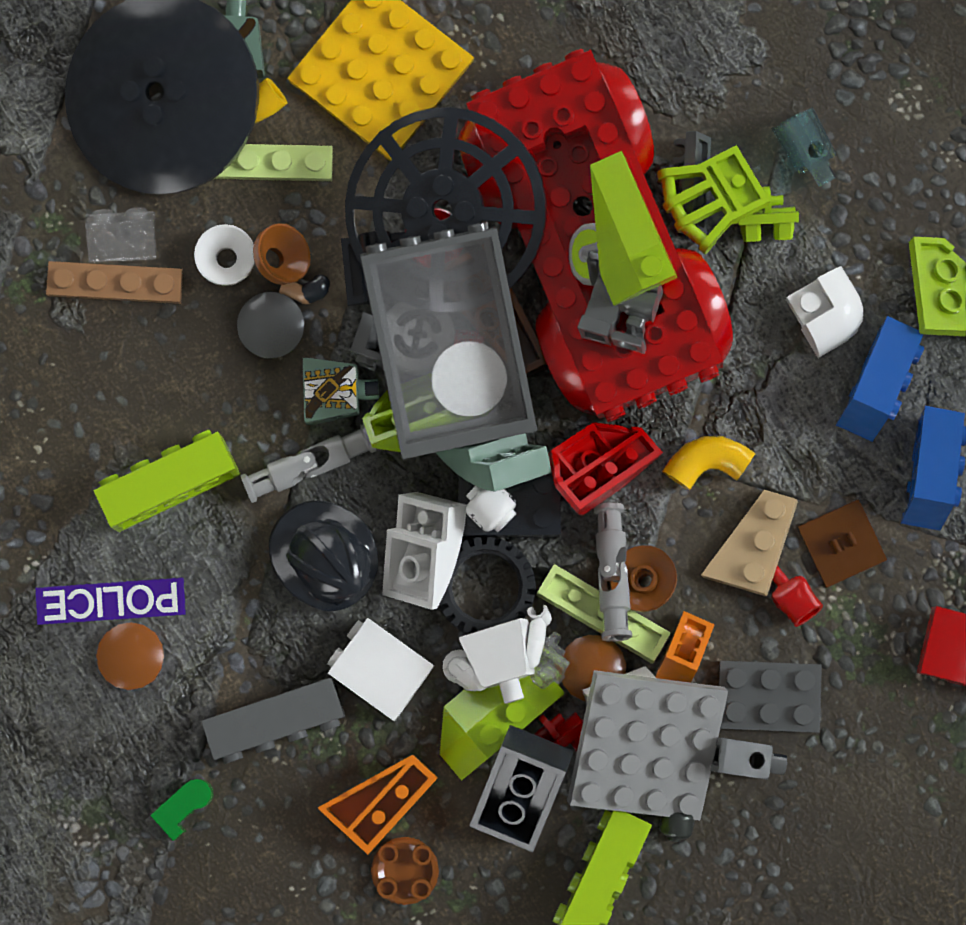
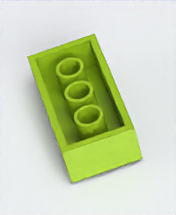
M210 430L204 431L192 438L193 443L184 448H181L180 445H175L161 452L163 458L152 463L148 459L131 466V473L119 477L118 474H114L99 482L101 487L93 491L110 527L117 532L124 531L241 475L220 433L217 431L212 434Z

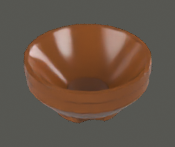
M273 224L260 232L254 242L253 258L256 267L270 282L286 285L300 280L307 273L311 260L310 249L304 236L294 227L287 224ZM268 250H272L278 255L279 266L277 268L268 264L266 260Z

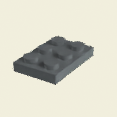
M719 661L718 686L725 687L728 690L720 729L820 733L822 665Z

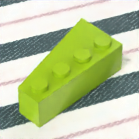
M605 810L597 825V829L601 830V834L596 843L589 842L582 857V860L587 863L581 874L575 872L567 888V891L572 893L567 905L560 903L552 922L557 925H607L614 908V900H617L622 893L629 876L627 873L630 868H633L652 824L627 812L613 810L609 812Z

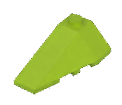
M620 151L591 164L599 270L611 301L616 306L678 277L623 152Z

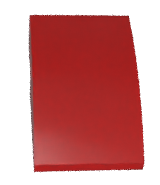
M938 606L932 607L917 669L918 674L966 686L965 613Z

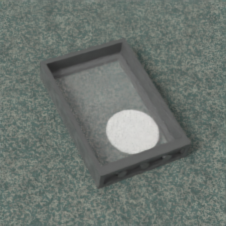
M488 222L468 225V232L455 234L454 229L434 232V239L421 241L420 236L400 239L401 246L387 248L386 243L366 246L367 253L359 254L402 459L537 431L498 231L494 226L488 227Z

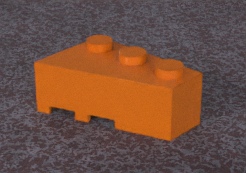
M411 755L319 806L318 809L368 855L438 777L415 755Z

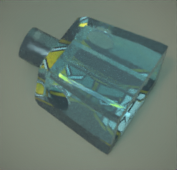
M813 107L803 110L772 127L773 132L799 174L810 171L818 187L836 178L827 161L836 156V152ZM809 146L814 151L813 157H810V155L808 154Z

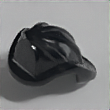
M307 501L295 505L277 520L269 537L270 562L279 581L295 598L318 610L339 611L354 605L366 595L375 580L378 569V553L373 534L357 515L340 505L326 501Z

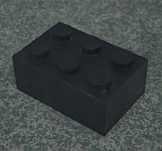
M552 473L505 488L516 500V506L513 510L517 514L499 532H496L494 529L489 532L482 530L466 513L462 537L560 538L561 493L555 488ZM458 475L459 503L467 505L470 500L466 495L475 485Z
M510 725L470 827L533 852L574 751Z

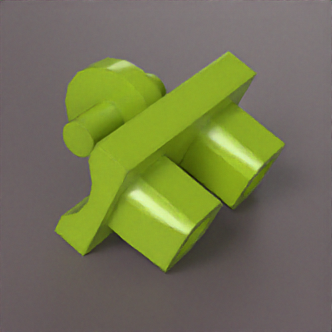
M762 187L770 200L769 206L741 219L737 223L740 225L743 241H761V224H773L774 240H791L793 238L794 222H799V212L796 211L795 207L771 208V206L783 205V195L771 196L770 187Z

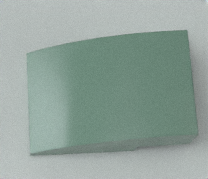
M526 433L436 452L443 462L460 477L477 487L493 492L552 473L547 447L528 444Z

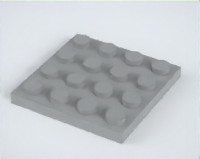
M594 670L567 798L569 805L670 817L671 814L678 812L692 815L693 820L700 821L728 690L721 686Z

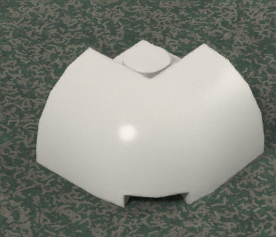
M842 266L825 273L812 283L786 297L787 303L802 326L801 331L818 358L847 342L858 332L863 321L862 302Z

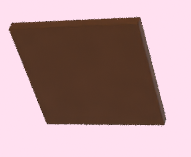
M859 499L797 527L826 588L887 560Z

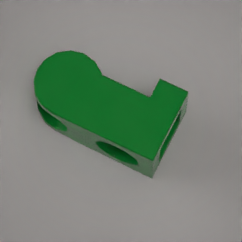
M190 780L150 816L172 841H175L186 832L181 823L196 809L204 808L210 804L214 795L213 788L206 780Z

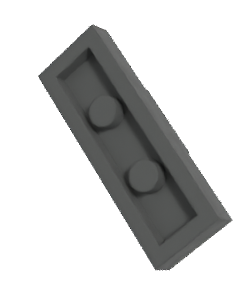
M687 131L686 140L682 138L674 140L675 146L685 147L684 155L682 157H674V163L681 166L698 165L710 159L711 137L698 131ZM702 177L680 179V191L683 192L704 181ZM709 192L682 205L686 214L688 215L707 205ZM708 218L695 224L705 234H707ZM670 223V228L676 230L674 223Z

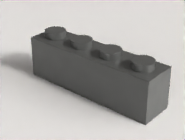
M328 678L202 720L201 722L213 759L218 760L222 758L223 763L227 764L242 759V751L255 748L256 753L275 748V740L287 737L290 743L308 737L306 731L308 729L319 726L321 732L338 727L340 726L339 719L344 718L345 713L333 678Z

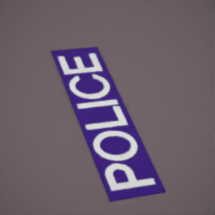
M184 578L35 588L37 625L186 615Z

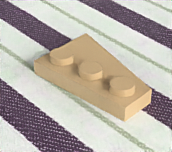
M764 490L701 576L767 597L798 503L797 499Z

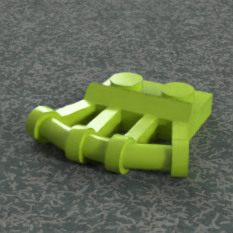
M737 145L698 165L664 168L657 172L658 182L662 183L663 208L666 213H671L676 221L674 226L678 233L685 234L699 245L698 250L703 254H707L730 225L739 223L741 219L769 206L770 203L769 198ZM702 177L704 181L677 194L675 185L677 179ZM711 191L715 201L688 215L686 214L682 205ZM720 211L725 215L708 235L695 226L696 223Z

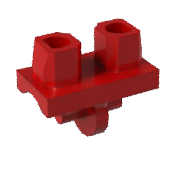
M576 712L566 720L560 713L550 721L543 714L538 717L543 727L535 732L534 735L563 747L571 744L577 752L583 720Z

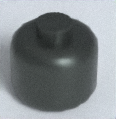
M678 812L671 814L670 817L661 816L659 830L667 836L669 841L680 842V839H687L692 835L695 820H693L692 815Z

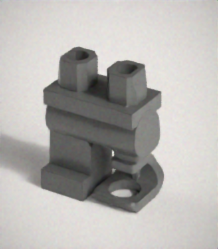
M599 271V277L594 285L585 315H582L577 327L581 337L610 346L613 342L615 346L644 354L647 348L644 341L645 323L648 321L654 322L659 301H661L663 295L662 285L614 306ZM622 312L629 316L626 321L627 330L625 333L616 331Z

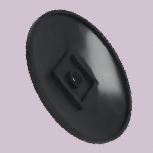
M126 0L114 6L96 20L82 37L72 56L65 86V106L69 126L83 155L101 174L125 188L148 194L164 195L189 191L221 174L231 165L245 146L252 132L259 104L257 69L245 39L233 23L222 13L199 0ZM161 83L164 88V95L159 101L153 102L149 96V90L152 85Z

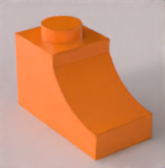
M683 611L655 677L691 683L700 665L714 624Z

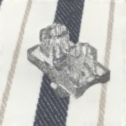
M553 632L549 637L545 636L540 662L535 668V673L530 676L532 682L541 689H545L553 682L559 685L565 678L564 673L570 664L563 657L566 651L558 646L561 635L557 632Z

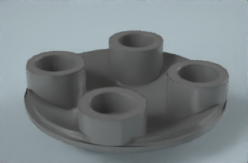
M277 292L260 293L249 299L242 307L237 320L238 335L243 345L251 353L263 358L282 357L293 352L300 342L304 331L303 315L298 305L288 296Z

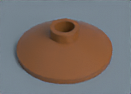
M641 545L628 549L625 564L628 571L630 610L649 612L658 609L670 599L676 588L677 571L671 558L657 547ZM644 577H651L652 581L649 586H641V580ZM610 581L611 590L617 587L618 583Z

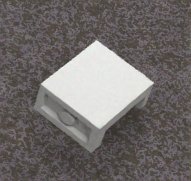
M369 618L364 623L358 620L347 635L351 639L344 651L338 648L328 661L327 665L332 667L328 674L387 717L396 721L432 671L434 665Z

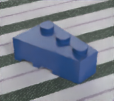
M889 316L886 317L876 334L862 365V371L857 383L849 394V402L842 415H840L836 426L873 442L887 419H895L902 404L901 401L897 400L900 391L906 392L913 377V374L908 372L911 363L917 365L924 350V346L919 345L923 337L919 330Z
M930 406L924 407L918 419L911 460L913 461L911 482L908 481L906 492L910 493L909 502L905 512L902 513L901 524L941 531L952 508L959 506L962 487L957 486L958 476H962L965 466V457L960 456L961 446L966 445L965 413Z

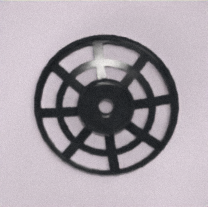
M454 107L430 108L413 112L394 121L380 131L365 147L357 160L348 182L345 199V222L348 237L360 264L359 254L364 253L357 236L354 209L373 211L376 234L380 243H386L387 248L401 246L400 239L420 236L421 241L434 239V232L454 229L455 234L468 232V225L481 223L483 220L501 222L498 236L502 250L511 232L512 223L533 224L532 235L525 253L516 267L506 275L509 290L525 275L536 258L543 241L547 221V197L543 178L534 158L524 143L496 120L475 111ZM445 118L442 138L420 141L402 150L392 137V134L399 129L417 121ZM459 119L468 120L488 128L500 136L508 146L492 158L476 145L456 139ZM382 145L392 161L381 174L374 197L355 196L357 184L364 166L373 152ZM440 148L438 169L429 170L421 174L410 160L412 156L423 151ZM454 150L470 154L478 159L483 166L470 177L452 170ZM517 156L523 163L531 181L535 211L514 209L511 187L502 168ZM399 168L409 180L410 185L406 189L403 199L384 198L388 183ZM492 176L495 178L500 189L503 208L485 207L483 197L478 189ZM440 200H446L451 205V214L445 220L438 219L434 213L435 204ZM383 212L401 213L403 224L407 230L393 244L385 229ZM480 244L464 247L475 260L474 263L452 271H444L445 251L431 254L430 270L417 266L407 259L394 261L408 273L430 280V301L419 299L400 291L380 275L393 262L376 265L381 289L398 301L418 309L433 312H458L477 308L495 300L493 289L491 288L473 298L455 302H444L445 281L465 279L482 269L490 277L486 253Z

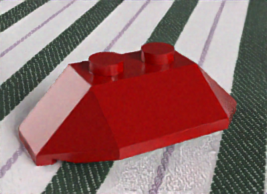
M592 423L553 448L548 453L555 488L572 508L583 516L625 487L660 457L663 452L641 427L632 426L631 428H626L619 425Z

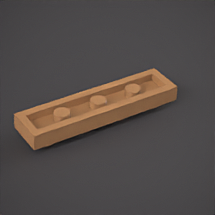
M49 261L46 295L50 297L181 304L183 269Z

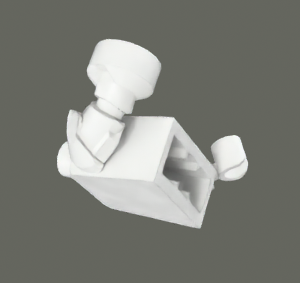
M543 605V612L537 616L533 607L528 608L527 613L531 620L530 624L528 619L519 618L459 637L464 650L451 651L443 661L444 675L448 680L457 683L467 691H482L499 685L505 704L523 699L524 695L519 679L533 675L535 673L534 668L540 662L545 643L546 626L550 624L552 619L547 606Z

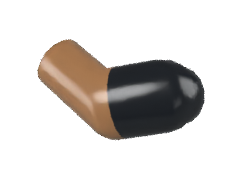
M317 275L313 280L303 285L296 282L281 285L279 293L302 304H311L328 294L330 280L324 275Z

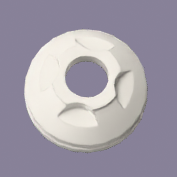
M227 224L214 226L204 232L198 239L194 252L196 266L202 276L209 282L222 286L237 284L244 280L254 267V244L249 235L241 228ZM230 249L236 253L237 260L232 267L223 268L218 264L217 256L222 250Z

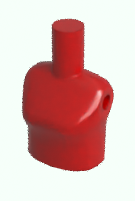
M777 565L772 580L778 588L772 593L771 598L774 604L787 615L793 625L798 627L818 614L823 608V604L814 595L804 577L795 576L788 579Z

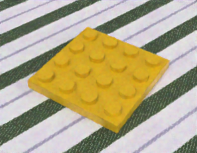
M351 0L287 79L292 85L369 144L380 131L394 121L413 112L436 108L472 64L474 57L401 0ZM425 120L412 123L392 134V137L401 149L404 148ZM380 145L376 151L391 162V157Z

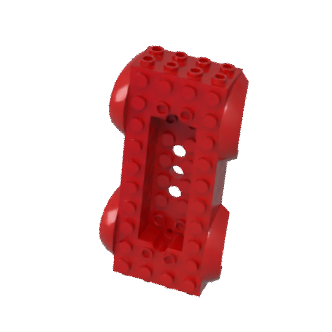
M579 49L567 54L564 57L565 61L554 66L552 62L538 66L533 70L534 74L522 79L521 76H515L502 83L503 87L491 92L490 89H485L471 96L472 101L467 102L466 105L469 110L490 117L508 128L524 143L538 166L547 197V221L543 241L533 261V265L548 298V302L536 317L537 337L548 368L568 402L583 413L597 416L599 420L605 418L607 422L626 415L624 409L637 404L638 409L647 407L657 402V395L668 391L669 395L672 396L688 389L687 383L699 378L700 382L703 383L719 376V369L723 368V362L732 346L733 330L726 301L708 263L695 250L674 247L644 175L653 163L654 144L647 115L634 85L621 68L615 65L596 62L591 50L584 52L583 49ZM468 120L458 137V140L476 145L492 158L508 146L500 136L488 128ZM460 151L465 169L470 177L483 164L470 154ZM620 151L625 156L678 277L662 285L663 295L661 301H659L654 322L648 321L645 323L644 341L647 348L644 354L615 346L613 342L610 346L581 337L577 327L582 315H585L594 286L583 285L577 280L571 271L569 263V243L574 232L584 224L595 223L590 165ZM517 156L502 168L511 187L514 209L535 211L531 181L523 163ZM492 176L478 189L483 197L485 207L503 208L500 189L495 178ZM580 197L590 199L593 204L591 213L587 216L577 215L573 210V204L576 199ZM512 223V228L519 229L527 248L532 235L533 224ZM622 312L616 331L625 333L627 330L626 321L629 317L624 312Z

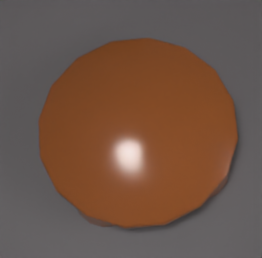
M130 622L119 624L106 632L99 642L96 657L98 669L106 681L117 688L133 690L143 688L156 680L162 669L164 653L162 643L154 631L145 625Z
M586 635L575 639L566 647L560 658L559 673L563 685L571 695L586 701L582 690L591 687L594 670L626 674V662L623 652L613 641H604L599 635Z
M400 837L394 838L380 847L374 856L371 873L373 884L381 897L393 903L408 905L418 903L431 894L437 883L439 868L437 858L428 845L419 839Z

